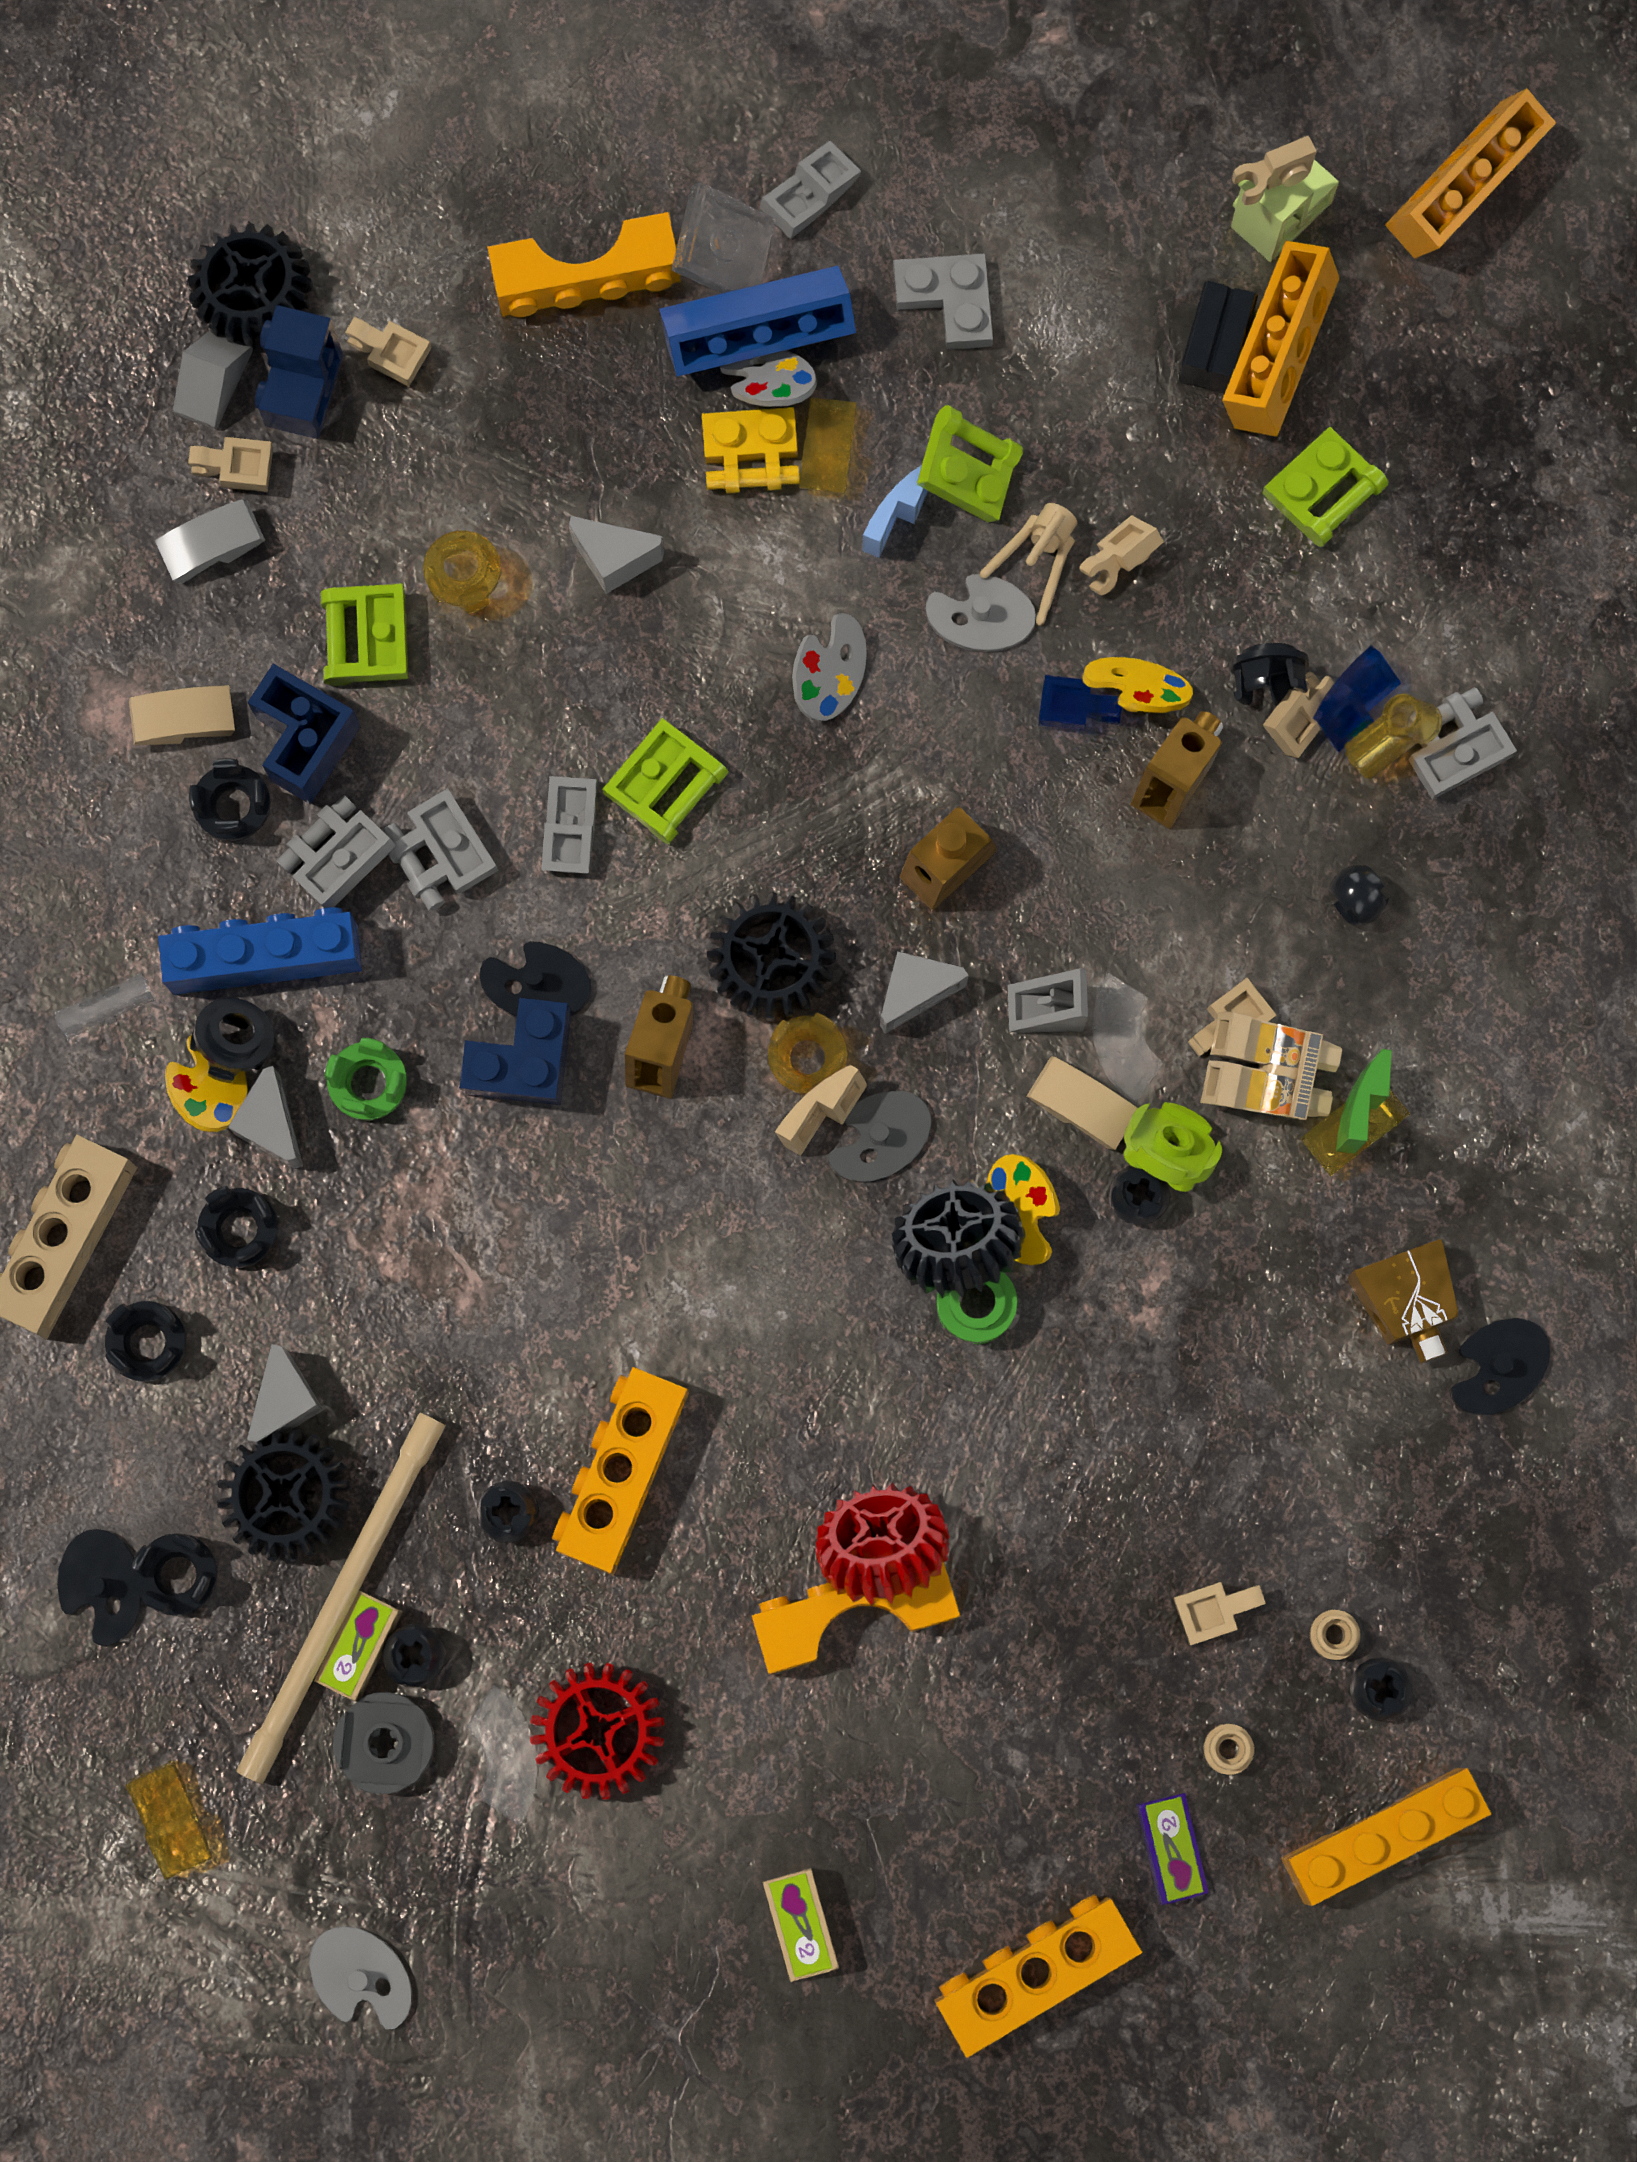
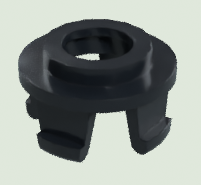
M1264 643L1246 648L1242 654L1234 657L1230 662L1231 672L1235 675L1237 691H1233L1235 700L1241 704L1250 705L1253 701L1254 690L1269 687L1275 706H1278L1290 689L1307 693L1309 689V683L1306 681V669L1309 666L1308 655L1305 652L1296 650L1294 646L1285 643Z
M223 758L214 760L213 769L206 773L197 785H190L189 803L197 823L208 835L218 840L239 841L255 834L264 825L269 816L271 798L265 782L255 771L239 765L237 759ZM232 789L244 792L250 800V809L247 815L241 820L225 821L220 818L216 810L217 800L220 795Z
M239 998L218 999L204 1007L197 1017L191 1035L190 1049L200 1051L203 1057L210 1062L208 1072L210 1078L231 1083L239 1072L251 1069L260 1070L274 1044L273 1026L267 1015L249 1001ZM222 1020V1023L241 1029H246L250 1026L254 1033L253 1038L245 1044H232L221 1035L219 1023Z
M223 1186L209 1193L204 1198L206 1204L199 1215L197 1229L195 1230L196 1238L205 1253L215 1262L231 1268L248 1267L266 1257L273 1248L278 1234L277 1216L271 1204L259 1193L245 1188L229 1189L228 1186ZM237 1212L251 1215L257 1225V1233L253 1241L242 1247H234L228 1244L222 1234V1226L225 1220L231 1214Z
M140 1301L128 1306L121 1304L109 1314L105 1321L108 1325L105 1335V1357L112 1367L131 1380L150 1382L161 1379L170 1374L179 1365L184 1356L187 1341L184 1325L176 1313L163 1304L152 1301ZM152 1325L158 1327L164 1334L165 1347L162 1353L155 1359L141 1360L131 1351V1337L140 1327Z
M180 1533L164 1535L151 1542L148 1546L143 1545L136 1554L132 1564V1569L135 1570L136 1587L143 1599L142 1602L159 1613L171 1616L186 1615L202 1607L213 1594L218 1578L217 1564L211 1550L199 1539ZM183 1557L191 1561L196 1569L195 1582L184 1593L176 1594L169 1592L161 1582L162 1567L172 1558Z

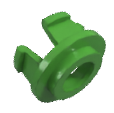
M363 1037L359 1043L346 1047L337 1056L331 1055L325 1069V1079L327 1080L328 1092L332 1101L341 1112L354 1119L368 1121L388 1115L400 1104L406 1092L407 1075L402 1061L386 1044L376 1039ZM366 1066L380 1069L386 1079L383 1093L372 1100H363L357 1097L351 1088V1080L355 1072Z
M1000 1272L999 1284L990 1281L984 1283L995 1295L994 1310L984 1318L975 1319L967 1316L960 1307V1295L958 1292L950 1291L944 1298L937 1293V1312L943 1327L955 1337L963 1341L972 1342L973 1344H984L997 1339L1009 1328L1017 1310V1294L1010 1278L1004 1272Z

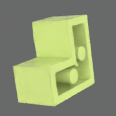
M1314 160L1311 172L1300 183L1290 187H1284L1282 184L1269 190L1266 187L1260 201L1252 205H1244L1242 201L1244 192L1254 188L1255 184L1250 180H1243L1238 183L1241 189L1233 203L1235 212L1231 228L1271 263L1281 253L1285 241H1293L1333 202L1339 181Z

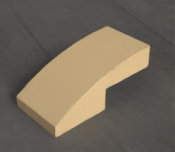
M229 685L168 690L130 697L129 699L134 745L181 744L184 738L231 736L235 731Z
M1054 1056L1049 1058L1026 1096L1061 1122L1073 1124L1110 1150H1116L1124 1137L1125 1129L1133 1113L1138 1109L1103 1084Z
M849 1065L835 1072L809 1091L793 1107L775 1131L786 1148L801 1156L826 1116L841 1125L844 1123L867 1087V1083L859 1069Z

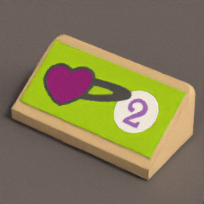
M358 1591L314 1681L348 1699L358 1702L362 1698L379 1663L387 1638L394 1632L403 1611Z
M811 1868L763 1882L790 1981L839 1969Z

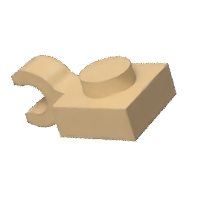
M1309 135L1267 152L1264 160L1256 163L1242 164L1234 170L1232 176L1234 184L1240 183L1243 180H1250L1255 184L1254 188L1244 192L1242 198L1244 205H1252L1260 201L1266 187L1268 190L1282 184L1284 187H1290L1300 183L1309 175L1317 152Z
M354 317L345 332L349 336L347 341L349 345L362 352H370L367 358L368 366L408 387L431 350L430 341L391 321L388 322L382 332L365 321Z
M225 437L223 450L203 446H190L188 465L192 466V475L211 477L220 474L219 481L221 487L268 492L273 446L270 441Z
M1131 515L1097 544L1100 552L1087 558L1079 569L1089 577H1093L1100 571L1098 579L1089 586L1092 591L1104 595L1115 586L1121 567L1130 571L1135 566L1142 564L1164 541L1157 528Z
M1309 671L1306 674V681L1309 683L1308 692L1302 693L1299 690L1290 689L1263 724L1285 755L1299 758L1326 723L1319 713L1338 692V687L1329 676H1325L1320 682L1315 674Z
M1246 978L1207 1008L1215 1020L1195 1034L1188 1043L1199 1057L1211 1049L1218 1012H1235L1267 1022L1277 1015L1250 980Z
M1221 1582L1173 1598L1190 1646L1238 1630L1233 1615L1266 1604L1259 1585L1226 1596Z

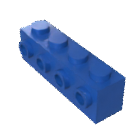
M839 266L659 309L667 349L676 376L856 333L850 292Z
M328 907L314 911V916L295 918L294 914L280 913L268 916L266 918L267 922L248 924L246 920L233 919L220 922L219 928L200 930L199 926L194 925L178 926L171 929V934L158 936L162 982L173 995L360 972L362 971L358 925L350 912H343V909L337 907Z

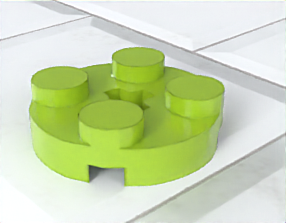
M1164 1102L1161 1109H1148L1151 1103L1140 1106L1133 1113L1125 1129L1124 1140L1126 1148L1123 1153L1125 1160L1131 1166L1145 1170L1152 1176L1168 1182L1175 1190L1182 1192L1191 1191L1196 1183L1208 1179L1222 1154L1220 1141L1215 1146L1214 1140L1209 1136L1213 1129L1210 1124L1199 1114L1175 1103ZM1171 1140V1141L1175 1142V1143L1178 1144V1145H1177V1146L1172 1145V1144L1169 1143L1168 1141Z

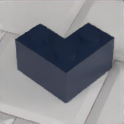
M276 305L272 321L266 320L261 332L260 345L265 350L268 366L271 368L267 382L261 381L257 388L255 407L259 410L265 427L319 439L344 355L331 318Z
M273 663L247 702L258 721L282 734L262 766L271 782L311 805L361 728V725L353 709Z
M519 998L513 1045L465 1040L459 1089L465 1095L561 1105L572 1010L568 1003Z

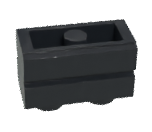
M1209 280L1204 282L1178 376L1180 383L1199 388L1206 387L1207 390L1225 394L1258 312L1255 311L1258 299L1256 293L1239 288L1231 289L1228 285Z

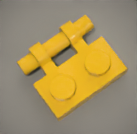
M794 407L702 414L705 464L724 463V470L706 471L707 490L726 489L727 494L740 493V488L767 486V490L770 491L781 490V485L800 484L799 466H780L779 459L797 458ZM765 460L766 467L738 469V462Z

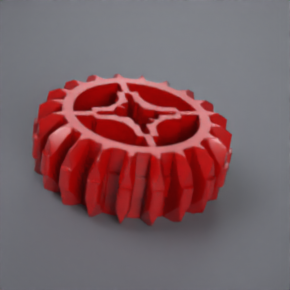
M891 1483L886 1490H878L873 1484L871 1491L865 1494H860L854 1490L852 1500H837L836 1511L824 1512V1524L817 1527L815 1554L822 1576L826 1578L827 1583H831L838 1595L847 1593L853 1603L864 1596L871 1606L879 1598H886L892 1604L894 1597L905 1594L912 1599L913 1588L929 1589L930 1577L940 1576L942 1563L948 1561V1539H950L943 1513L939 1510L938 1504L932 1503L927 1493L917 1495L912 1486L899 1491L894 1483Z
M587 1663L584 1667L585 1680L579 1681L574 1669H568L565 1674L571 1686L564 1689L559 1682L552 1680L549 1683V1687L558 1695L556 1700L553 1702L543 1696L538 1698L537 1703L541 1707L549 1709L547 1718L539 1715L531 1717V1724L545 1726V1735L531 1736L530 1743L532 1745L546 1743L548 1751L540 1753L535 1757L537 1764L547 1763L551 1759L555 1762L556 1765L546 1775L548 1780L554 1781L564 1772L568 1775L562 1787V1790L566 1793H570L574 1789L577 1781L583 1782L581 1789V1798L590 1799L593 1784H599L600 1795L605 1800L611 1798V1782L616 1781L621 1793L626 1794L630 1791L629 1783L625 1778L626 1775L631 1773L639 1782H643L647 1778L645 1773L637 1767L641 1760L648 1765H657L658 1758L646 1753L649 1744L656 1747L664 1746V1738L650 1736V1727L664 1726L665 1719L663 1717L649 1719L647 1711L657 1708L660 1702L657 1698H652L642 1703L639 1697L649 1688V1685L644 1681L637 1684L633 1690L627 1687L633 1676L632 1671L626 1669L617 1682L612 1680L614 1675L613 1664L606 1663L603 1668L602 1678H596L594 1664ZM609 1689L623 1696L631 1706L613 1714H603L597 1709L587 1690ZM574 1698L581 1718L580 1725L573 1734L558 1742L557 1727L560 1715L565 1706ZM587 1707L593 1717L599 1716L600 1723H603L605 1719L608 1722H613L621 1718L620 1722L610 1726L611 1729L605 1733L607 1741L605 1745L609 1755H607L604 1746H596L595 1739L591 1743L588 1740H582L575 1744L577 1739L585 1736V1733L591 1729L589 1722L591 1719L586 1710ZM638 1720L639 1735L636 1747L629 1759L622 1765L615 1747V1737L621 1729ZM582 1748H592L598 1753L601 1760L604 1761L608 1773L591 1774L573 1766L565 1756Z

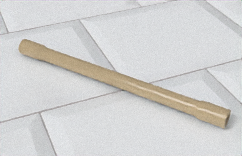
M419 1412L400 1450V1456L265 1721L261 1728L256 1731L236 1770L237 1773L259 1784L264 1783L283 1746L284 1736L414 1481L421 1468L430 1458L446 1426L441 1422Z

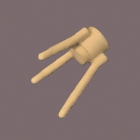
M1055 503L1046 504L1039 516L1031 515L1025 526L980 572V577L986 579L1030 535H1032L1031 541L1034 547L1026 559L1028 566H1033L1043 551L1053 553L1057 549L1058 552L1036 618L1037 625L1041 626L1045 623L1067 554L1075 543V540L1070 535L1077 525L1076 517L1061 505Z

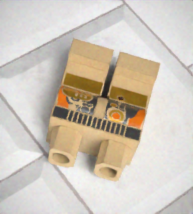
M1218 1012L1210 1055L1258 1064L1259 1067L1255 1069L1225 1061L1209 1060L1201 1103L1300 1120H1307V1116H1329L1333 1100L1332 1091L1313 1088L1316 1069L1327 1072L1337 1071L1340 1065L1342 1048L1322 1040L1323 1034L1275 1024L1235 1012Z

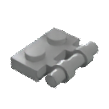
M1475 687L1463 694L1455 692L1443 698L1442 705L1425 714L1419 711L1406 718V724L1392 731L1393 737L1400 747L1414 740L1421 744L1423 749L1412 754L1409 762L1432 800L1514 757L1517 752L1493 711L1479 719L1475 718L1471 710L1483 704L1482 695ZM1451 720L1457 724L1459 730L1442 739L1438 737L1434 730Z
M448 788L407 812L416 827L413 831L403 835L396 823H392L382 829L396 845L388 854L394 864H400L410 880L408 888L416 899L421 898L429 912L440 908L445 903L437 889L443 882L449 880L457 895L498 871L495 862ZM427 845L438 863L428 870H425L415 854L418 849Z
M345 795L331 807L326 805L317 814L319 819L301 837L296 834L286 844L289 848L276 860L288 874L302 861L305 863L292 877L323 908L334 907L396 847L395 843L361 810L347 823L344 821L357 808ZM334 832L335 835L315 853L313 850Z

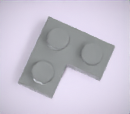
M985 253L894 260L893 270L897 310L943 307L946 350L992 347L993 335Z

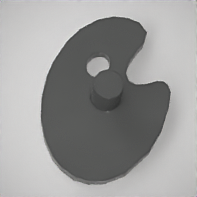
M905 1091L880 1092L864 1098L854 1105L844 1121L845 1124L859 1131V1140L851 1145L835 1148L829 1152L828 1162L840 1177L848 1181L860 1183L875 1182L898 1173L920 1154L927 1142L931 1130V1116L927 1105L917 1095ZM865 1150H874L877 1153L876 1159L870 1163L863 1162L860 1159V1155Z

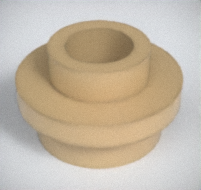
M1329 1610L1321 1613L1313 1621L1310 1628V1641L1313 1648L1322 1657L1330 1660H1340L1347 1658L1357 1649L1360 1642V1629L1356 1620L1350 1614L1341 1610ZM1331 1625L1339 1627L1343 1633V1639L1337 1645L1331 1644L1326 1639V1630Z
M1219 1725L1209 1732L1204 1742L1203 1750L1207 1763L1215 1771L1222 1774L1232 1775L1242 1772L1249 1766L1254 1756L1252 1738L1246 1730L1238 1725ZM1226 1739L1232 1740L1237 1746V1753L1232 1759H1225L1219 1751L1220 1744Z

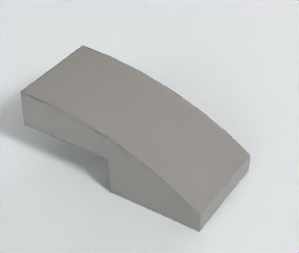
M828 141L800 161L792 177L762 198L760 209L792 239L825 212L860 177L861 170L831 141Z
M245 499L237 500L200 515L155 540L172 580L181 584L218 561L229 564L265 541L248 501Z
M549 776L547 822L544 823L542 854L543 871L590 874L597 803V779Z

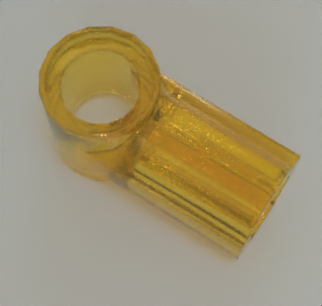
M1406 693L1397 694L1385 704L1382 716L1345 745L1346 752L1344 753L1351 765L1363 777L1372 779L1416 743L1426 744L1434 740L1442 727L1440 710L1434 704ZM1416 711L1414 723L1408 727L1409 718Z

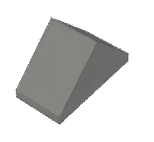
M208 331L188 347L182 354L173 406L174 414L217 430L253 352L252 346L239 341L230 343L227 341L226 336L221 334L215 336L211 331Z
M574 516L570 518L569 528L572 541L606 594L663 560L664 545L663 538L660 535Z
M897 951L881 1014L880 1027L884 1033H888L967 987V972L963 967Z
M1079 968L1008 985L1009 1032H1083L1088 1019L1086 970Z
M273 1066L264 1068L228 1128L235 1136L293 1169L302 1167L303 1163L281 1076Z
M272 1344L247 1437V1440L251 1443L263 1440L269 1444L271 1443L273 1432L281 1431L283 1434H286L323 1411L322 1406L290 1353L279 1345Z

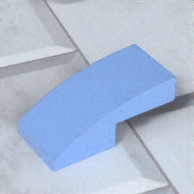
M921 466L903 478L879 505L863 534V552L880 558L897 517L913 524L915 523L928 493V490L916 485Z

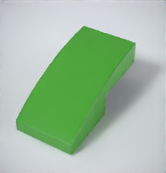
M1381 1049L1368 1063L1352 1087L1341 1116L1336 1151L1355 1154L1368 1141L1369 1109L1376 1110L1389 1097L1392 1050Z

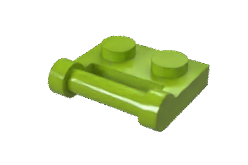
M945 405L935 417L916 485L986 522L997 521L1001 515L1013 468L1021 459L1022 446L1011 439L1001 440L963 419L962 413L950 405ZM955 435L993 456L992 465L989 466L950 445L952 436Z
M1329 427L1264 487L1262 494L1315 545L1322 547L1333 537L1332 531L1369 496L1381 493L1389 485V482L1379 468L1370 465L1339 434ZM1351 474L1358 481L1320 518L1310 513L1348 475Z
M403 584L337 587L322 590L320 596L321 607L326 609L328 665L323 667L324 683L330 686H344L351 682L408 679L406 605ZM349 606H357L358 663H346L344 609Z
M661 718L604 786L603 793L646 826L658 839L669 845L678 834L676 828L714 782L720 784L729 772L712 755L665 719ZM692 762L700 769L699 773L661 817L652 808L689 763Z

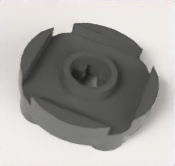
M388 1692L369 1694L353 1704L339 1719L333 1736V1753L339 1768L342 1769L344 1775L356 1787L374 1794L400 1792L408 1786L417 1783L429 1767L435 1749L434 1730L425 1710L403 1695ZM383 1728L390 1729L391 1738L398 1740L397 1749L389 1750L387 1758L379 1757V1749L371 1747L370 1743L372 1737H379Z

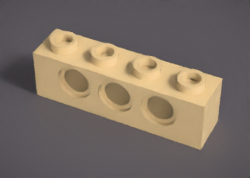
M77 1134L72 1144L66 1143L60 1150L54 1164L57 1172L49 1187L43 1186L37 1193L31 1208L34 1215L26 1230H19L13 1238L8 1254L12 1257L3 1274L0 1273V1317L46 1340L138 1168L129 1159ZM80 1181H89L91 1186L89 1196L80 1203H72L70 1200L72 1187ZM57 1224H66L68 1234L65 1241L58 1246H49L47 1235L50 1229ZM35 1267H42L45 1273L43 1283L37 1289L27 1290L24 1284L26 1274Z

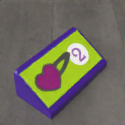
M1185 1793L1136 1804L1159 1904L1166 1905L1209 1893Z

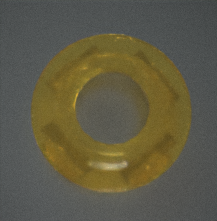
M453 531L441 536L430 546L423 563L424 578L437 602L443 601L453 606H463L467 613L480 611L490 604L489 595L496 588L502 575L500 558L493 544L484 536L472 531ZM466 550L471 551L478 559V568L475 574L469 579L462 581L449 577L444 570L445 560Z
M815 1013L814 1016L796 1017L787 1022L782 1020L771 1036L768 1047L770 1070L775 1079L792 1092L806 1095L823 1080L846 1066L847 1049L843 1036L838 1031L837 1025L820 1013ZM811 1040L823 1048L825 1061L817 1072L803 1074L793 1068L790 1062V1053L797 1043Z

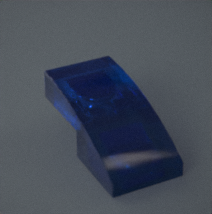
M1370 645L1336 680L1317 708L1313 719L1334 749L1340 752L1375 722L1369 711L1397 688L1401 682L1381 652Z

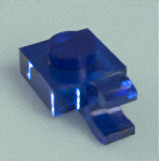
M1045 675L1039 725L1085 731L1087 718H1092L1105 724L1120 725L1122 706L1118 704L1119 696L1090 694L1091 687H1088L1083 682V679Z

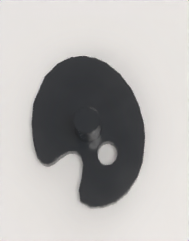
M535 941L526 942L523 945L526 964L520 969L512 968L493 957L487 958L482 963L480 982L483 991L495 1006L517 1018L519 998L568 1003L572 1010V1016L582 1010L589 1001L591 981L585 967L570 953L556 946ZM510 981H516L521 984L522 989L519 993L512 994L506 990V984Z
M1521 1318L1499 1320L1480 1328L1466 1339L1459 1349L1462 1357L1477 1363L1479 1371L1473 1378L1459 1382L1450 1388L1451 1399L1460 1409L1473 1415L1497 1414L1519 1404L1535 1390L1543 1379L1548 1367L1550 1345L1544 1331L1532 1321ZM1495 1381L1499 1389L1495 1394L1488 1395L1483 1392L1484 1383Z
M92 1529L77 1535L65 1550L58 1570L59 1602L62 1611L68 1615L76 1613L85 1605H91L95 1612L92 1640L99 1646H110L120 1642L130 1633L137 1622L142 1598L136 1587L135 1570L132 1569L135 1557L127 1545L115 1534L105 1530ZM112 1597H117L120 1601V1609L116 1614L112 1615L107 1608L108 1601Z

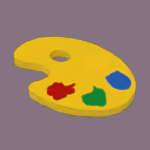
M1107 657L1094 660L1085 666L1082 677L1083 682L1088 687L1116 688L1123 691L1119 696L1118 704L1129 712L1165 713L1181 710L1189 705L1193 696V689L1189 682L1176 672L1161 665L1135 658Z
M189 1036L186 1041L187 1049L195 1061V1067L188 1068L179 1063L170 1062L165 1070L167 1093L177 1112L187 1123L196 1129L206 1132L225 1130L247 1096L245 1071L239 1072L231 1083L210 1078L208 1076L209 1061L203 1057L200 1051L190 1049L191 1036Z
M1019 1154L1005 1155L994 1163L986 1183L990 1182L996 1191L1004 1190L1010 1202H1013L1019 1211L1021 1223L1025 1230L1024 1243L1021 1244V1257L1015 1261L1025 1265L1042 1264L1049 1260L1052 1249L1039 1231L1038 1219H1042L1044 1216L1055 1217L1059 1214L1060 1206L1057 1195L1044 1170L1029 1157Z

